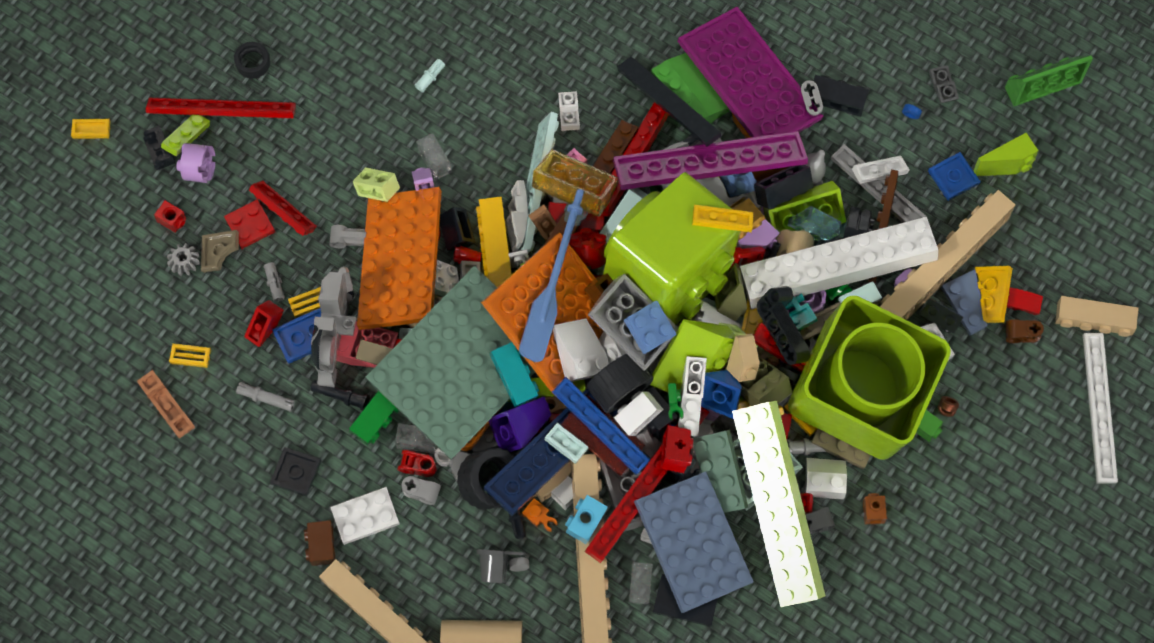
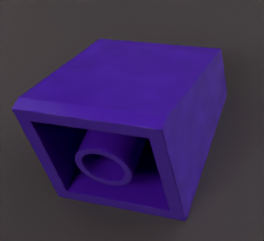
M541 397L493 416L489 420V424L498 447L509 452L525 447L551 416L550 407L545 397Z

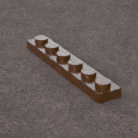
M891 169L890 175H886L884 186L888 187L886 193H882L881 204H884L883 211L879 210L877 222H880L879 229L886 228L889 224L898 180V170ZM878 276L869 278V282L873 281L876 284Z

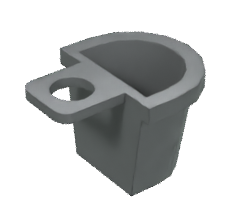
M477 549L476 554H479L481 582L506 583L509 554L527 556V553Z

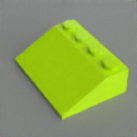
M683 319L676 331L677 335L672 338L652 373L654 378L650 385L668 392V384L676 383L677 389H681L686 356L707 358L705 373L721 371L730 357L736 335L726 325Z

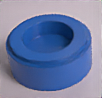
M905 104L902 113L908 118L919 119L922 111L914 105Z

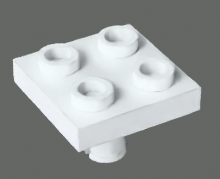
M437 260L435 294L444 297L459 282L457 267Z

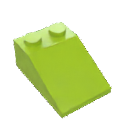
M1024 133L979 157L973 171L977 176L1018 174L1021 171L1025 173L1032 168L1039 150L1028 134Z

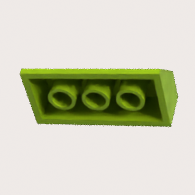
M834 181L814 186V188L806 193L797 195L790 201L777 205L776 208L766 209L763 207L766 220L779 233L786 229L790 231L807 229L810 233L846 222L841 191Z

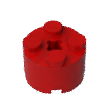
M582 228L580 232L571 234L569 245L586 266L596 269L605 264L606 235L592 232L590 228Z

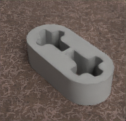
M805 81L801 86V93L806 110L810 115L817 116L823 110L818 86L814 81ZM809 84L815 88L812 90V97L809 96L808 92L804 91ZM813 99L816 105H820L817 108V112L809 109L812 106L811 100Z

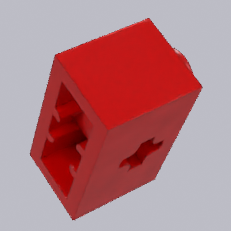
M667 426L663 435L661 469L684 473L687 466L691 465L692 454H690V450L693 446V438H691L690 429Z

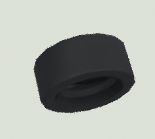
M246 42L236 49L234 62L242 76L250 79L258 78L268 71L270 57L267 49L261 43ZM250 52L260 53L263 57L262 63L255 68H246L242 65V58Z

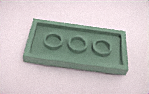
M730 430L693 438L700 474L703 472L707 473L723 512L748 508Z

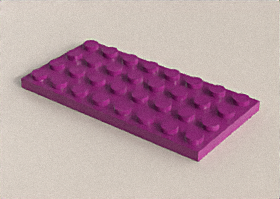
M738 7L678 38L677 42L751 138L801 132L822 120L823 115L821 113L817 116H812L807 112L801 87ZM811 101L812 106L809 107V109H813L814 112H817V107Z

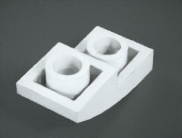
M577 91L558 93L561 131L579 130Z
M527 249L509 253L511 268H518L520 264L525 263L529 259Z

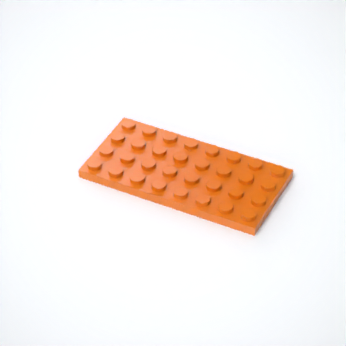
M440 187L398 192L388 202L368 198L365 227L366 237L364 238L357 318L359 330L419 323L434 307L442 192Z

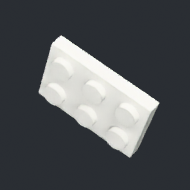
M387 487L331 507L344 545L400 525Z

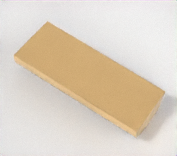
M442 620L440 643H522V621Z

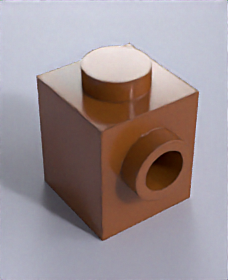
M878 493L868 494L863 500L865 524H885L887 519L885 496H880Z

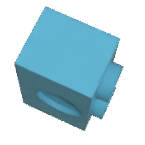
M589 495L585 499L580 498L575 507L578 510L575 516L570 515L565 524L568 527L566 533L587 544L608 507ZM580 515H588L590 522L583 523L580 520Z

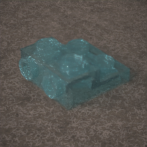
M810 206L790 218L788 226L795 229V231L804 229L810 232L814 240L819 241L822 239L829 241L840 234L842 222Z

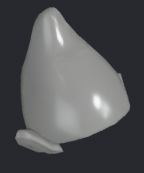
M819 150L818 152L807 154L808 163L804 164L811 168L813 186L823 184L822 178L825 176L826 164L824 162L825 152L824 150Z

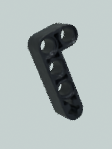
M789 286L770 288L759 299L757 311L785 361L789 365L805 363L810 359V350L785 308L793 299V291Z

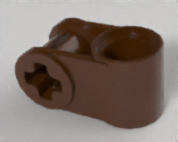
M1013 319L1005 322L1006 342L1036 343L1040 340L1044 331L1043 324L1037 320Z

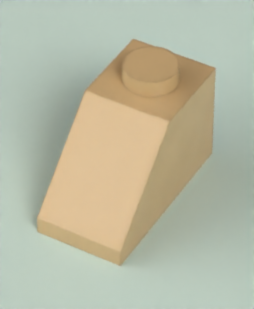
M752 334L735 336L726 369L739 382L755 380L760 361L754 336Z

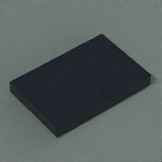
M662 574L653 613L711 627L718 598L681 613L665 574Z

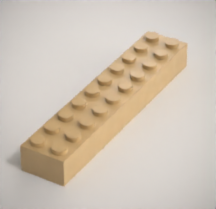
M999 190L994 195L990 193L985 198V203L981 207L978 205L972 211V216L969 219L965 218L958 227L960 228L956 232L951 231L946 237L947 241L943 245L941 243L937 245L938 260L921 264L917 270L914 268L907 275L908 279L904 283L901 281L894 288L895 292L891 296L887 294L883 298L880 307L908 320L1009 220L1015 204Z

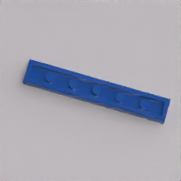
M567 377L554 388L552 393L635 475L639 474L650 459Z

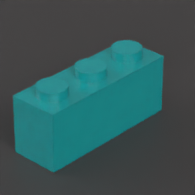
M511 342L491 351L489 355L514 407L535 399L538 396L537 392H539L538 386L535 381H531L528 375L530 374V369L526 363L523 364L520 358L522 355L515 345Z

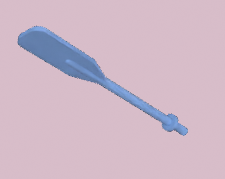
M577 189L573 204L568 205L567 211L570 214L548 286L533 301L520 342V354L533 362H540L544 359L556 320L557 301L555 287L577 215H581L583 212V208L580 205L584 191L581 189Z

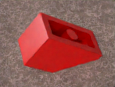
M270 300L257 306L244 337L258 347L262 346L273 332L272 329L277 327L284 310Z

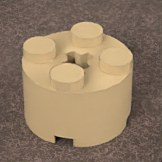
M807 229L800 231L782 230L776 238L781 244L776 256L814 247V238Z

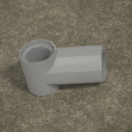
M343 225L331 226L329 245L338 249L345 248L346 246H364L365 229H351Z
M647 425L636 436H632L638 448L650 460L661 446L660 441L652 436Z

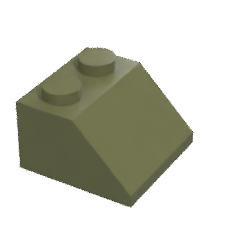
M735 263L725 275L728 277L726 285L714 298L717 312L737 321L740 316L745 314L747 304L739 264Z

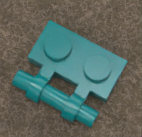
M802 293L796 297L793 296L792 301L785 307L787 310L792 307L795 309L789 315L799 331L818 321L808 303L800 306L799 303L805 301Z

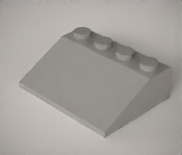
M623 274L614 279L606 288L588 316L645 371L672 338L646 354L642 353L624 319L651 304L652 301ZM667 317L676 332L678 327Z

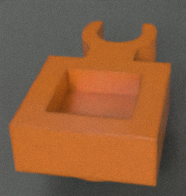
M535 498L522 512V515L536 527L542 523L549 532L552 531L547 526L549 522L557 525L555 518L547 516L550 512L549 509Z

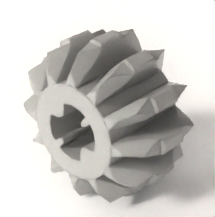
M185 243L183 247L177 244L178 249L176 250L171 248L172 254L167 255L169 260L167 264L169 267H172L173 273L178 272L182 276L184 272L189 275L190 270L196 271L195 265H199L200 262L198 260L199 254L195 252L196 250L193 246L189 247Z

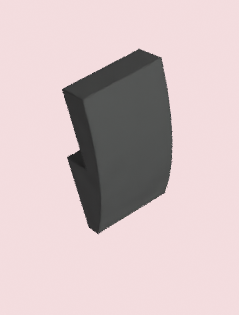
M948 65L930 69L929 74L940 104L958 100L955 82L951 79Z

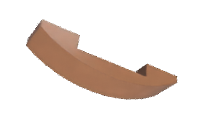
M153 370L137 380V383L179 439L195 428Z

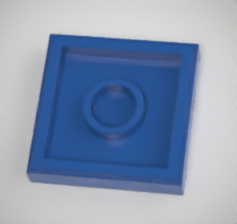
M961 152L928 169L929 174L948 201L979 185L981 182Z

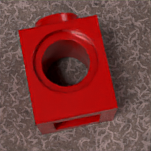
M164 200L154 214L158 223L175 233L186 222L184 212ZM171 215H175L174 219L168 220Z

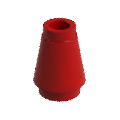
M460 245V247H455L453 262H458V264L461 261L480 262L481 252Z

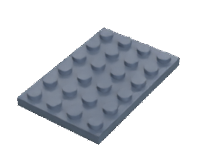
M706 472L634 501L681 613L753 583V579Z

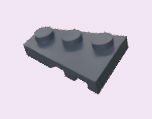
M975 269L941 286L954 311L963 316L961 322L969 336L987 327V323L983 320L980 302L981 294L980 289H978Z

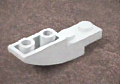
M686 356L681 386V401L679 403V407L683 409L684 418L680 419V413L678 412V427L690 429L691 436H698L707 358Z

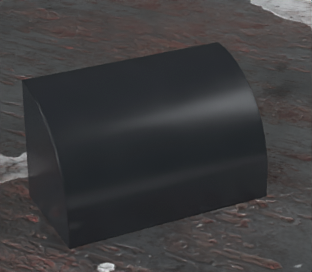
M452 207L440 215L439 223L447 251H454L455 247H460V245L469 247L476 243L466 209Z

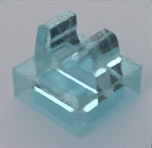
M567 204L564 209V211H566L564 221L566 222L568 221L570 214L567 211L569 204ZM583 210L581 215H577L575 226H579L582 220L586 218L587 211Z

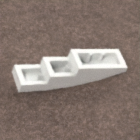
M517 180L511 190L512 200L508 205L510 214L505 221L512 252L519 250L527 227L528 205L524 180Z

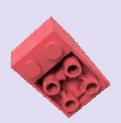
M356 321L353 336L341 335L336 361L354 366L375 368L377 366L375 364L356 359L361 339L393 348L398 333L382 328L359 330Z

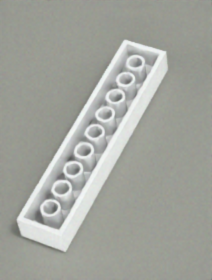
M923 217L740 266V273L750 308L755 309L759 299L770 288L789 286L793 291V296L796 297L801 293L804 296L938 260V247L928 219Z

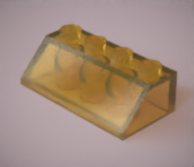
M551 149L534 169L532 187L569 204H573L577 189H581L584 191L580 207L599 217L610 202L618 183V177Z

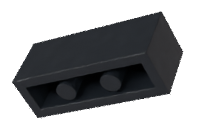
M815 75L814 82L818 86L824 107L859 117L862 116L869 92L868 89L860 85L847 84V82L842 80L836 81L825 75ZM811 87V90H810V93H809V96H810V97L813 96L812 90L815 89L814 87Z
M806 165L790 166L755 183L757 204L766 209H773L777 205L788 202L793 197L804 194L814 188L811 168Z

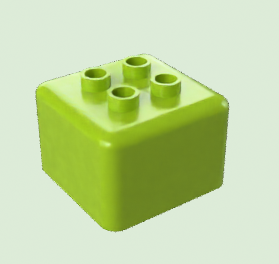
M687 172L682 173L661 193L655 191L641 199L618 224L608 240L604 251L606 263L603 274L608 273L612 280L625 274L652 302L658 301L665 315L675 325L684 317L688 320L692 319L703 305L702 300L709 293L715 296L724 288L728 281V277L725 275L729 272V268L734 262L733 255L741 231L692 225L694 205L725 209L732 208Z
M849 296L843 300L825 321L811 351L810 359L806 362L788 401V409L794 417L881 460L888 459L914 438L950 357V346L943 338L859 296Z

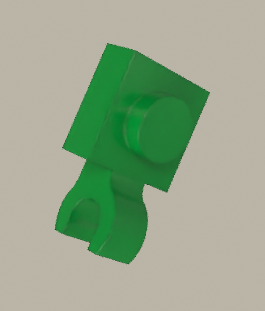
M676 383L668 384L669 418L673 420V413L679 412L680 419H683V409L678 406V401H681V389H677Z

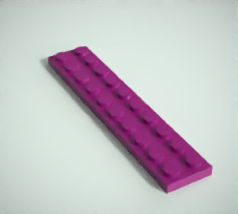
M799 131L717 142L712 143L708 147L703 144L616 156L613 158L620 188L621 190L672 183L684 172H687L697 180L804 165L808 163V157Z

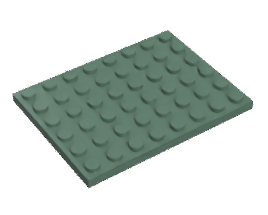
M475 266L365 377L450 460L510 399L489 354L491 351L512 341L481 303L497 287ZM520 356L523 364L526 363L530 369V374L528 375L531 377L535 373L534 369L523 356Z

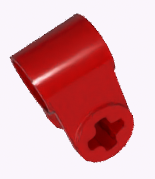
M402 450L401 454L403 457L401 464L397 468L398 471L424 477H431L436 473L437 467L431 456L410 450ZM425 463L432 464L429 469H422Z

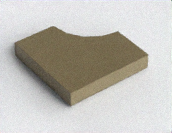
M237 230L202 235V272L221 270L225 258L230 253L239 250V232Z

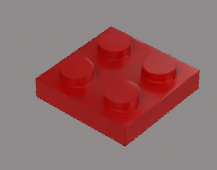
M258 199L224 216L231 231L237 230L239 232V245L241 249L275 233Z

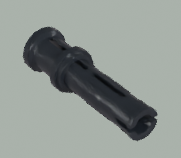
M318 380L312 382V392L341 400L346 406L353 405L363 411L369 404L370 395L368 394L362 395L356 393L353 389L345 390L336 386L317 385Z

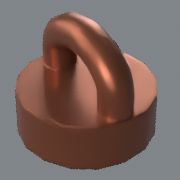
M943 396L939 401L938 411L944 416L952 417L955 415L959 403L954 398Z

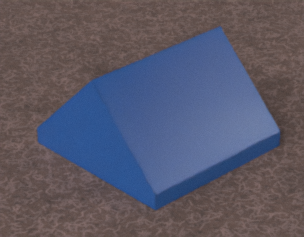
M728 370L705 373L701 406L734 419L732 411L738 408L742 386Z

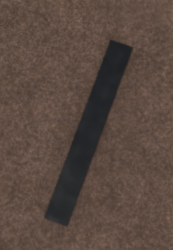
M632 56L617 66L621 74L706 147L722 137L719 130Z

